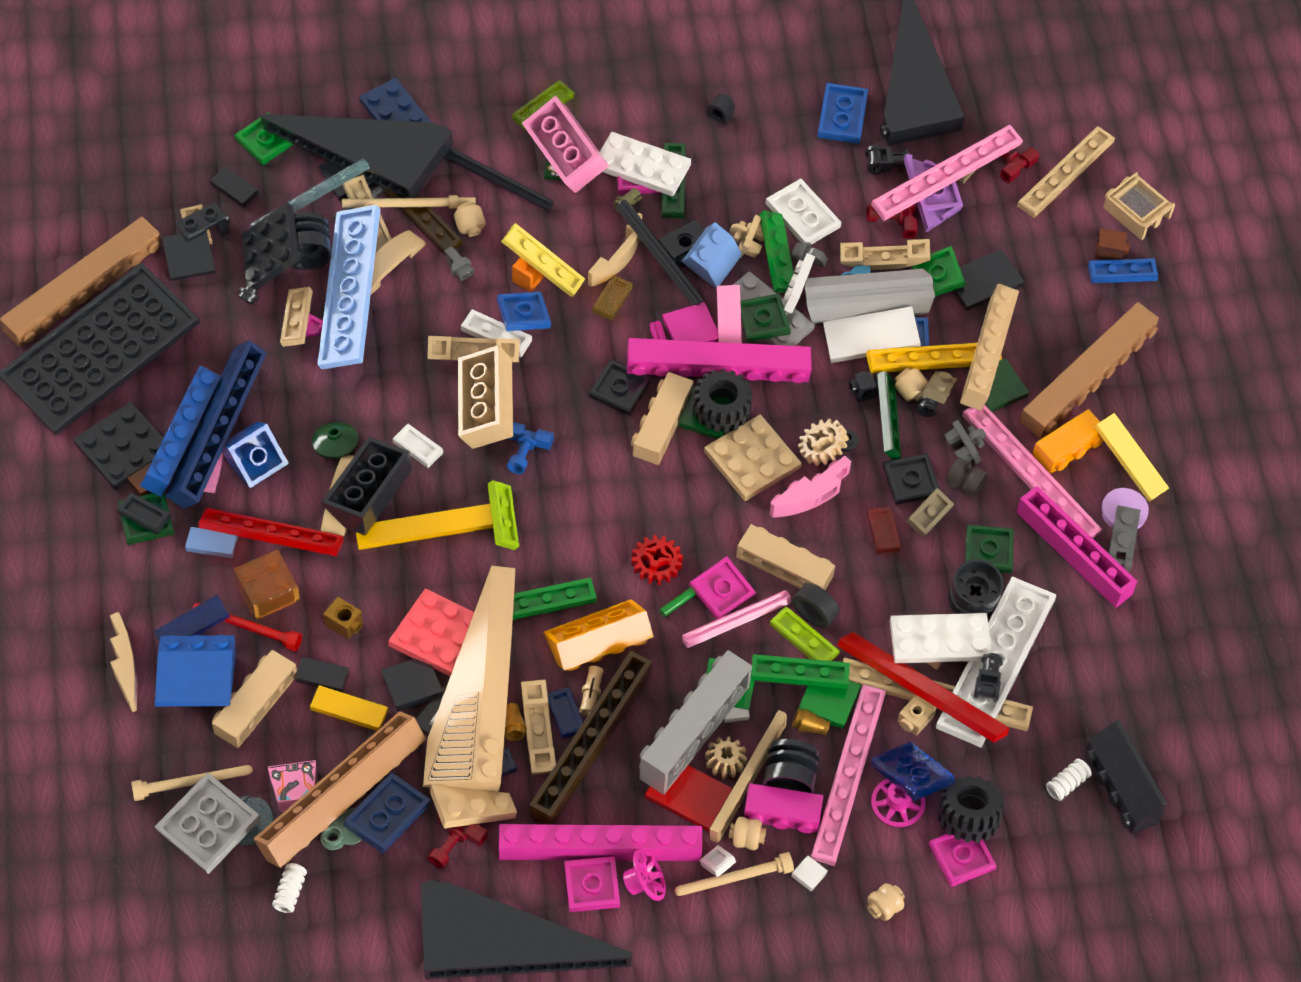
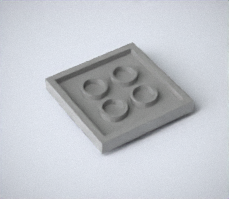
M207 772L155 826V829L209 874L262 818Z

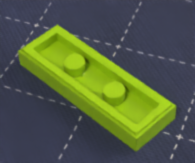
M492 480L488 483L495 544L515 550L519 547L511 486Z
M787 606L770 621L769 625L809 659L833 661L839 655L840 651Z

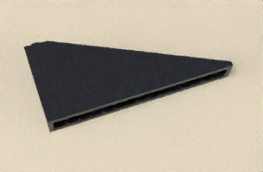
M903 0L883 124L880 125L881 136L886 139L888 146L960 131L964 121L963 112L915 0Z
M263 114L261 116L264 130L358 176L364 175L366 180L403 198H415L453 146L452 131L445 126H439L430 122Z
M433 879L426 883H421L425 979L631 967L632 954L627 950L449 882Z

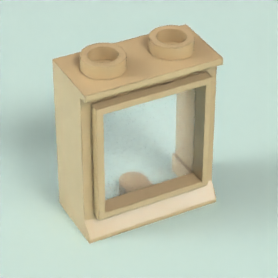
M1136 172L1131 177L1127 176L1117 188H1111L1106 193L1103 208L1140 240H1143L1149 226L1157 228L1163 216L1167 219L1171 218L1175 203L1169 202L1139 177Z

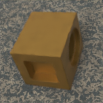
M337 597L323 614L325 626L348 640L353 634H357L363 625L361 610L340 597ZM342 618H350L348 621H341Z

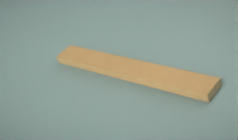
M844 657L843 662L850 663L849 681L860 684V688H862L863 684L885 690L887 695L910 701L915 697L914 693L864 662ZM934 681L942 687L946 688L947 690L951 691L952 693L956 687L949 684ZM1005 699L996 720L1006 726L1027 731L1033 706Z

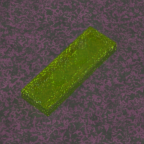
M559 80L514 112L512 119L527 131L522 124L526 119L554 96L558 97L565 104L574 97V92Z

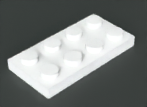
M614 132L610 133L600 151L609 164L602 172L615 177L619 176L629 182L670 196H674L691 165L690 158Z
M987 613L899 615L890 617L894 663L981 661L983 654L992 653Z

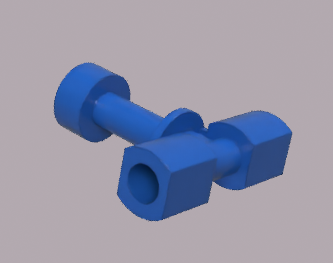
M513 421V437L507 439L517 441L520 447L517 455H512L508 461L507 468L514 474H523L528 464L525 459L528 450H533L535 446L550 450L554 440V433L538 429L537 432L525 429L524 424Z

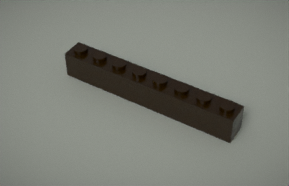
M633 651L629 652L530 803V818L543 825L555 824L651 676L652 661Z

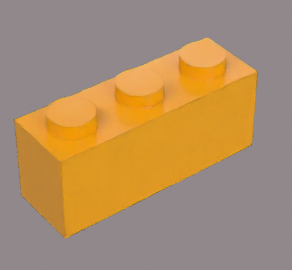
M1088 409L1036 442L1032 455L1050 474L1056 470L1061 471L1073 459H1080L1087 450L1092 447L1097 448L1102 444L1104 440L1095 429V426L1100 421Z

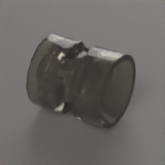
M958 457L946 477L945 484L956 490L962 488V493L975 499L983 488L989 473L978 466L972 468L970 462Z

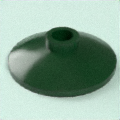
M342 422L323 425L314 433L312 438V445L316 453L330 459L349 455L356 449L359 442L356 429Z

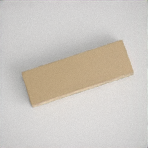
M310 287L289 289L280 339L283 347L305 343L313 293Z

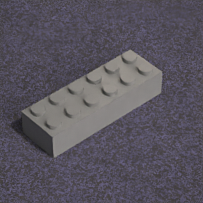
M727 650L723 657L718 656L711 672L709 674L705 673L700 678L698 688L694 692L690 691L687 694L680 710L676 709L671 714L669 724L665 728L661 727L658 730L651 746L647 745L640 754V780L663 795L749 688L752 665Z

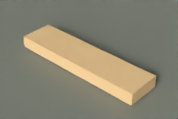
M364 175L342 181L348 199H374ZM381 214L376 252L392 239Z

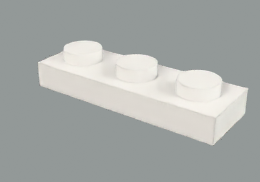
M807 253L803 261H798L794 270L795 273L789 283V286L792 288L788 287L783 300L787 301L784 308L785 311L793 312L815 256Z
M473 309L461 325V331L476 338L520 339L519 357L523 356L532 342L531 335L520 330L506 331L504 323Z

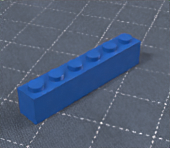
M202 366L198 368L140 487L160 497L162 496L218 384L220 375Z

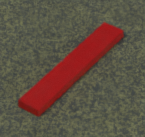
M206 508L199 520V528L332 556L338 555L344 536L211 508Z

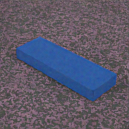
M1155 258L1094 260L1088 263L1091 283L1157 281L1158 279Z

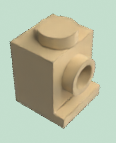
M915 695L899 713L897 722L900 723V726L905 731L912 732L917 736L933 719L937 707Z

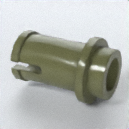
M633 188L622 197H616L613 202L615 210L619 212L616 206L624 199L631 206L642 199V196H639L640 192Z

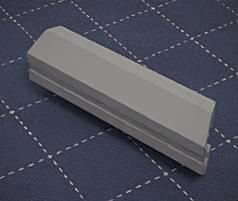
M924 269L807 278L805 284L807 308L814 324L911 306L914 315H924L930 311L935 298L933 278Z

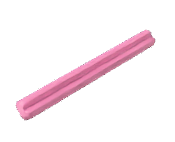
M788 591L777 593L683 634V643L687 648L790 604L791 597Z

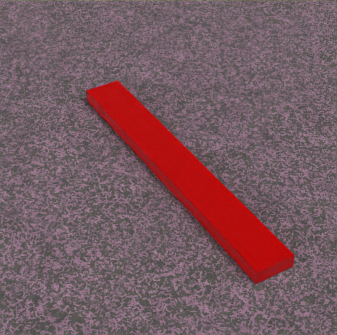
M852 632L839 639L837 645L839 648L993 743L1008 735L1010 729L1008 726L905 663H894L892 655L856 633Z

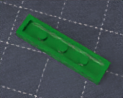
M764 210L759 214V217H761L760 222L774 292L786 293L788 287L792 288L789 286L794 272L783 215Z
M586 578L514 593L513 620L597 603L592 579Z
M753 654L751 680L848 689L850 663Z

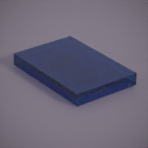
M911 741L871 758V766L914 801L955 784V776Z

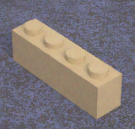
M670 372L667 373L665 380H660L657 387L658 394L656 398H651L648 406L650 411L648 415H643L639 426L641 430L639 434L635 433L632 438L631 446H633L634 457L656 465L660 464L693 390V380Z
M752 524L737 547V558L800 589L804 584L811 583L826 590L834 576L835 565L828 559L819 558L811 554L807 549L799 548L789 543L787 539L772 535L766 529Z
M271 650L267 656H263L257 665V669L252 674L250 673L246 676L242 684L243 686L239 691L232 693L230 706H225L222 711L219 710L213 717L214 734L239 748L293 682L297 673L296 664L274 650Z

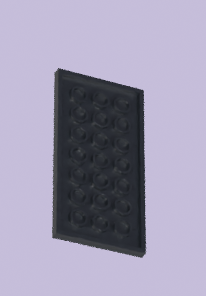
M141 262L0 371V379L56 436L200 324V321Z

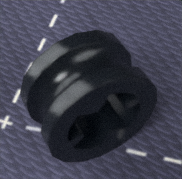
M924 396L920 397L917 401V413L925 417L936 415L938 402Z

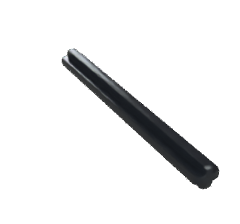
M450 148L445 155L446 159L547 211H550L554 204L552 199L453 148Z
M625 199L620 201L616 206L617 210L691 305L703 303L704 298L629 202Z

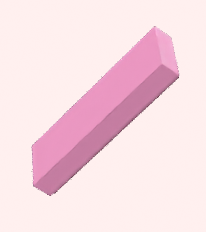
M740 285L717 286L718 342L742 343Z

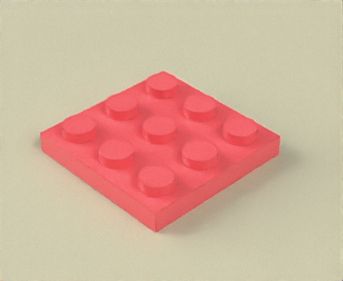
M425 588L389 639L388 646L414 659L430 664L434 669L451 677L474 612Z

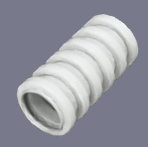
M1074 760V763H1071L1068 768H1065L1057 777H1054L1052 782L1049 781L1046 784L1048 793L1054 799L1061 801L1064 796H1067L1075 787H1078L1080 782L1083 783L1086 778L1091 776V770L1083 760Z
M295 863L286 864V871L283 872V878L280 880L281 885L278 886V893L275 894L276 900L272 903L276 910L284 913L294 911L295 907L293 905L297 903L296 898L299 897V890L302 888L301 883H304L305 880L303 876L307 874V870L303 866Z

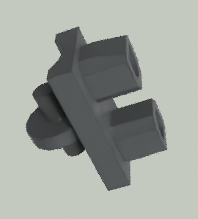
M959 420L953 422L954 428L944 436L951 448L961 442L965 445L955 452L961 465L972 460L976 464L981 462L979 453L973 444H977L979 448L985 445L983 442L986 436L984 429H975L974 426H970L968 428L970 434L967 435Z

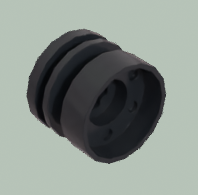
M299 212L294 214L299 261L291 267L299 270H315L323 267L332 258L328 220L323 215L315 212Z
M980 559L969 560L961 564L955 572L948 594L949 605L955 614L987 613V618L991 616L997 607L1004 587L1003 577L998 568L990 562Z
M780 739L773 741L769 744L768 766L765 769L763 786L814 794L817 777L815 773L818 769L820 757L819 750L812 744L801 740Z

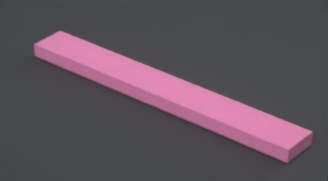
M1008 125L874 199L871 205L882 220L885 221L1022 144L1023 140L1013 127Z
M985 405L981 411L972 407L963 411L962 416L971 426H974L975 429H984L986 432L984 440L1031 490L1038 486L1092 538L1101 533L1102 529Z
M862 685L811 858L815 861L832 866L836 864L886 694L885 690Z

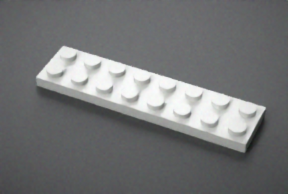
M1012 577L988 623L992 653L998 654L1003 658V665L999 669L1001 673V686L998 702L984 697L973 698L979 669H982L983 666L981 661L968 662L953 693L996 719L1056 599V594ZM942 712L936 725V729L978 747H982L986 739L945 712Z

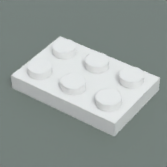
M802 179L766 198V205L773 212L783 215L784 225L802 244L809 242L812 245L841 228V221Z

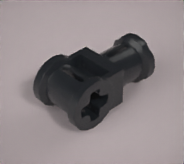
M872 145L865 150V156L868 158L867 171L871 174L891 172L892 167L904 166L906 168L903 158L906 154H909V150L904 149V151L891 152V147Z
M995 653L983 654L981 658L983 666L982 669H979L973 698L984 697L998 702L1001 686V673L999 669L1003 665V658Z

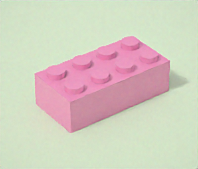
M556 96L522 123L560 178L574 193H577L609 166L567 106Z

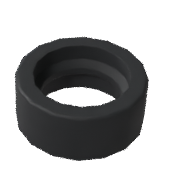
M804 584L792 599L793 605L801 617L819 628H827L839 614V607L833 597L815 584Z

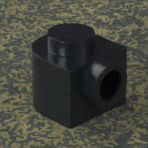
M718 94L709 105L707 116L726 125L735 111L733 99L727 94Z
M862 371L855 374L854 379L849 381V390L851 394L855 395L857 402L873 399L879 394L878 382L872 372Z

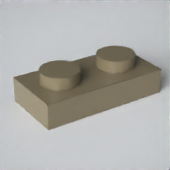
M936 371L925 387L922 396L944 404L954 389L957 379L949 373Z
M937 488L906 522L918 534L924 537L949 511L954 503Z

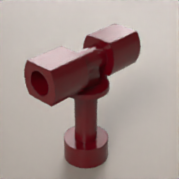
M1029 147L1022 154L1018 152L1012 154L1009 151L1001 155L1007 160L1006 166L1000 172L1001 179L1006 183H1011L1020 175L1021 169H1029L1038 162L1039 152L1033 147Z
M916 203L889 218L895 219L897 224H902L903 238L913 239L917 235V219L913 218ZM868 204L866 221L877 222V219L881 217L872 205Z
M438 815V823L442 824L441 819ZM478 824L450 827L447 830L450 836L440 849L433 848L427 859L435 867L444 869L450 861L447 855L458 841L464 842L467 839L480 847L488 837V830Z

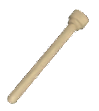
M250 765L208 773L219 781L250 775L253 769ZM206 773L148 784L147 781H132L134 801L145 800L144 797L149 796V793L196 785Z
M789 852L779 854V857L774 858L775 861L722 874L719 877L715 876L680 885L675 888L674 892L677 896H682L778 871V873L783 872V874L794 871L793 861Z

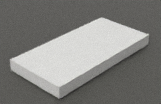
M912 306L823 322L831 363L866 357L867 350L921 346Z

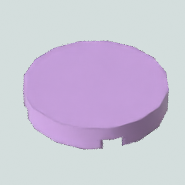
M1119 488L1112 490L1106 495L1101 509L1102 517L1110 527L1113 528L1117 505L1140 509L1138 529L1143 526L1148 517L1149 507L1145 498L1133 489Z

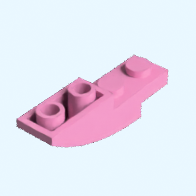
M843 456L840 460L833 461L825 472L815 475L811 481L804 476L801 480L792 482L787 491L782 495L777 494L770 503V516L775 518L795 515L830 500L839 493L841 480L849 474L851 461L846 456Z

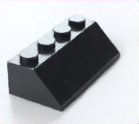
M368 436L322 500V506L345 528L366 536L411 472L410 451Z
M1120 720L1114 721L1089 740L1085 749V758L1095 768L1097 779L1102 786H1105L1110 803L1117 807L1123 826L1128 827L1131 834L1158 824L1167 802Z

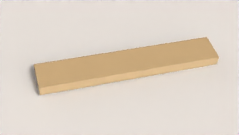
M1097 126L1018 201L1017 207L1035 218L1114 142L1115 137Z
M780 710L776 713L712 824L710 840L718 843L722 839L748 793L749 783H754L767 760L769 744L778 740L785 729L786 713Z

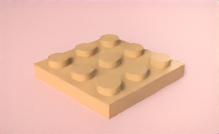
M761 414L746 422L743 426H739L737 430L729 432L704 447V453L744 501L749 500L797 471L802 465Z

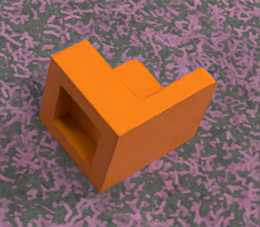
M521 257L512 266V282L528 292H532L544 278L543 274Z

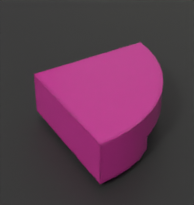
M309 314L306 337L320 335L322 333L323 320Z

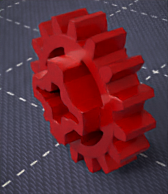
M653 535V540L644 537V544L637 542L636 549L632 550L631 565L634 566V574L640 573V580L648 578V584H651L653 580H656L658 585H661V580L670 583V576L677 578L678 571L682 569L683 554H680V546L674 547V540L666 542V536H663L661 540H658L656 535Z

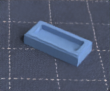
M191 527L185 549L187 552L233 558L238 536Z

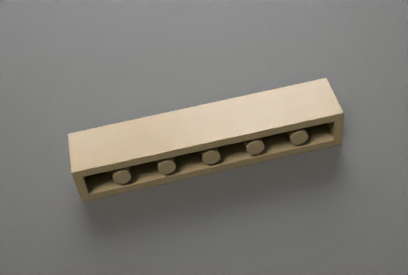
M997 284L990 298L960 403L981 411L989 397L1019 294L1018 290Z

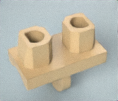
M758 215L754 216L752 223H748L747 227H745L746 223L744 221H740L739 224H733L730 228V233L735 242H739L741 239L738 246L742 253L741 257L746 254L755 258L761 250L762 245L753 241V238L761 242L764 240L760 224L761 217Z

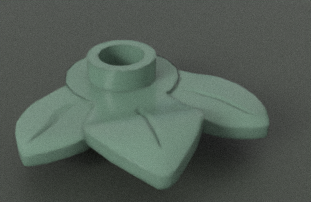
M355 808L348 809L321 833V843L326 849L337 850L343 845H355L362 840L344 827V820ZM333 836L338 837L336 841H329Z

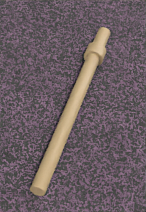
M449 195L448 198L342 199V208H361L377 205L378 207L449 206V209H457L463 203L473 202L476 204V198Z

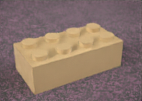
M499 345L458 358V434L472 449L513 437L512 358Z

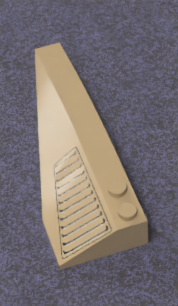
M491 566L427 739L423 787H431V784L494 792L499 791L508 695L515 568Z

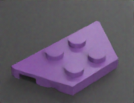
M906 154L903 158L909 179L937 165L926 159L924 162L912 159L913 155ZM956 181L917 202L925 232L932 230L963 207Z

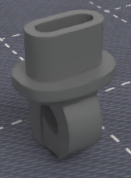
M809 242L805 244L796 243L791 258L803 261L808 253L815 256L813 264L825 267L828 258L822 251L812 248Z
M452 246L444 250L446 261L451 267L450 273L452 276H457L460 281H463L474 274L475 271L471 267V261L467 257H461Z

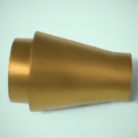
M509 703L506 708L504 736L509 741L521 740L524 738L527 728L518 705Z
M806 708L803 710L797 709L792 723V727L797 728V731L823 735L827 734L830 726V721L821 718Z

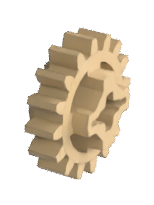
M821 419L819 425L812 423V429H805L806 435L799 438L802 442L798 444L799 452L809 464L814 462L816 466L821 461L824 465L827 464L829 459L835 461V455L843 454L841 448H847L845 441L849 440L843 425H840L837 420L833 423L831 419H828L826 423Z

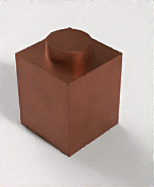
M1101 228L1097 240L1095 259L1122 260L1124 255H1128L1130 242H1126L1127 233Z

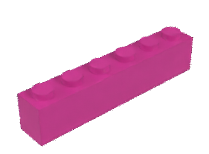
M1036 486L1020 498L1016 513L1115 608L1133 595L1137 580L1045 492Z

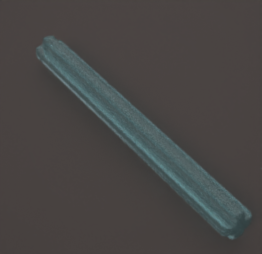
M361 159L287 203L293 205V210L296 212L368 170L369 165L365 159ZM272 212L251 223V227L256 225L258 222H260L262 219L267 217Z

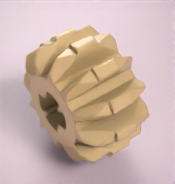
M729 736L726 738V741L718 737L716 744L712 742L709 744V750L705 752V758L708 760L706 762L707 769L713 768V776L721 773L722 779L726 777V774L734 778L736 772L741 773L743 771V765L747 763L745 747H739V740L732 743Z

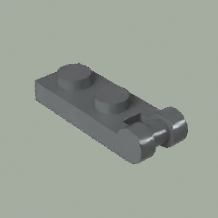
M1117 505L1109 554L1130 573L1141 510ZM1116 554L1125 555V559L1116 558Z

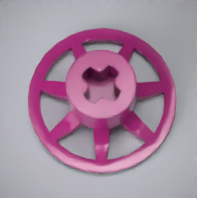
M892 777L883 780L876 786L872 793L871 805L875 815L883 823L893 827H907L921 818L925 810V797L921 788L913 781L903 777ZM892 783L889 788L885 787V785ZM881 790L887 798L876 802V796ZM917 794L921 800V807L911 801ZM877 807H890L886 818L882 816ZM907 808L912 811H918V814L911 820H908ZM896 811H899L904 822H893L890 819Z
M639 848L633 856L634 868L625 871L623 874L625 886L633 895L645 891L651 899L660 901L666 893L662 870L653 855ZM654 865L657 869V872L651 871ZM660 878L661 884L655 882V879Z

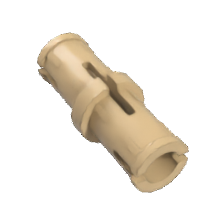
M598 666L589 667L586 684L582 687L583 698L579 713L584 716L589 715L597 702V698L601 695L600 684L604 670Z

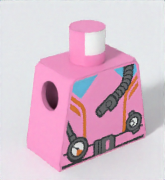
M316 760L268 767L270 781L280 812H285L317 784Z

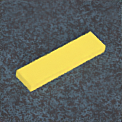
M516 223L512 225L501 241L570 297L575 295L585 280L583 276Z
M1115 413L1095 426L1097 432L1149 502L1169 489Z

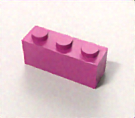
M749 783L744 817L749 820L758 819L762 824L773 825L777 829L792 828L798 829L802 833H817L823 795Z

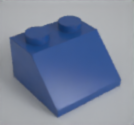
M259 421L229 438L222 450L229 465L248 488L253 487L289 464L268 425Z

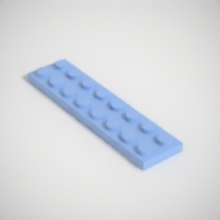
M377 205L336 213L332 258L330 261L318 366L321 369L363 363L381 210Z

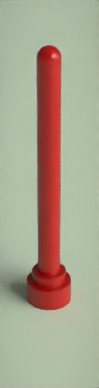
M200 603L193 605V611L280 641L288 650L296 652L301 645L302 633L293 630L284 633Z

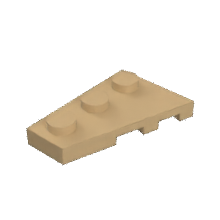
M431 784L430 793L444 828L516 818L517 811L510 793Z

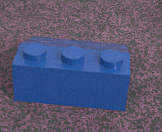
M234 635L160 636L155 707L230 706L236 664Z

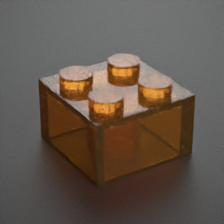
M278 549L234 568L236 583L256 620L300 601L298 586Z

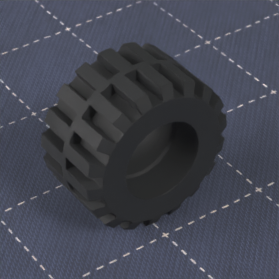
M721 369V372L713 370L710 375L706 373L703 375V379L698 380L694 390L693 410L695 417L698 418V422L701 425L705 424L706 429L710 430L713 428L714 432L724 430V433L729 432V429L735 431L739 425L743 426L746 419L749 418L752 389L749 388L750 384L747 380L743 381L744 377L741 374L737 376L735 371L726 372V369ZM726 397L732 400L733 403L720 405L712 401V399Z
M960 776L956 778V781H949L948 785H945L943 788L938 810V821H940L941 828L946 829V833L949 836L954 835V839H963L967 843H970V841L978 843L981 842V839L985 841L990 839V835L994 836L997 829H999L1004 807L1003 795L998 793L999 789L997 786H992V782L988 780L983 781L978 776L977 778H972V776L962 778Z

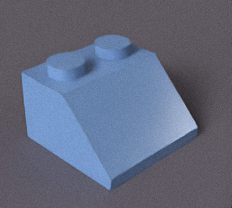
M714 222L706 227L682 262L717 289V286H720L742 253L733 237Z

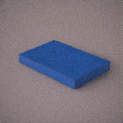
M826 83L817 138L860 144L869 89Z

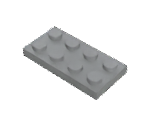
M750 271L733 284L740 285V300L777 294ZM781 297L783 306L785 308L787 301L783 300V298ZM794 308L792 313L785 311L791 328V334L764 340L770 345L795 346L814 330L815 324Z

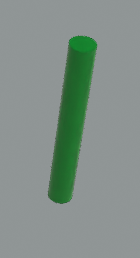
M690 587L659 609L661 615L666 617L697 594Z

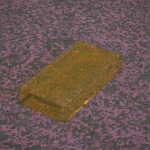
M613 275L592 307V312L612 321L632 291L633 283Z

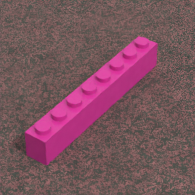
M640 338L628 339L627 374L666 376L670 372L686 378L703 377L706 373L710 375L713 370L721 372V369H726V372L735 371V375L741 374L744 379L750 381H793L795 383L809 382L811 374V347Z
M499 824V860H582L615 856V861H633L634 853L639 848L653 855L656 861H699L702 855V826Z

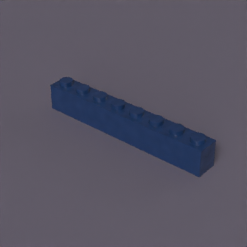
M250 340L234 347L165 497L183 509L199 503L267 354L266 351Z

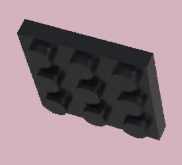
M287 202L241 235L246 285L255 290H258L299 261L293 205Z
M130 401L75 437L73 441L112 488L116 490L128 482L127 477L153 460L163 437Z

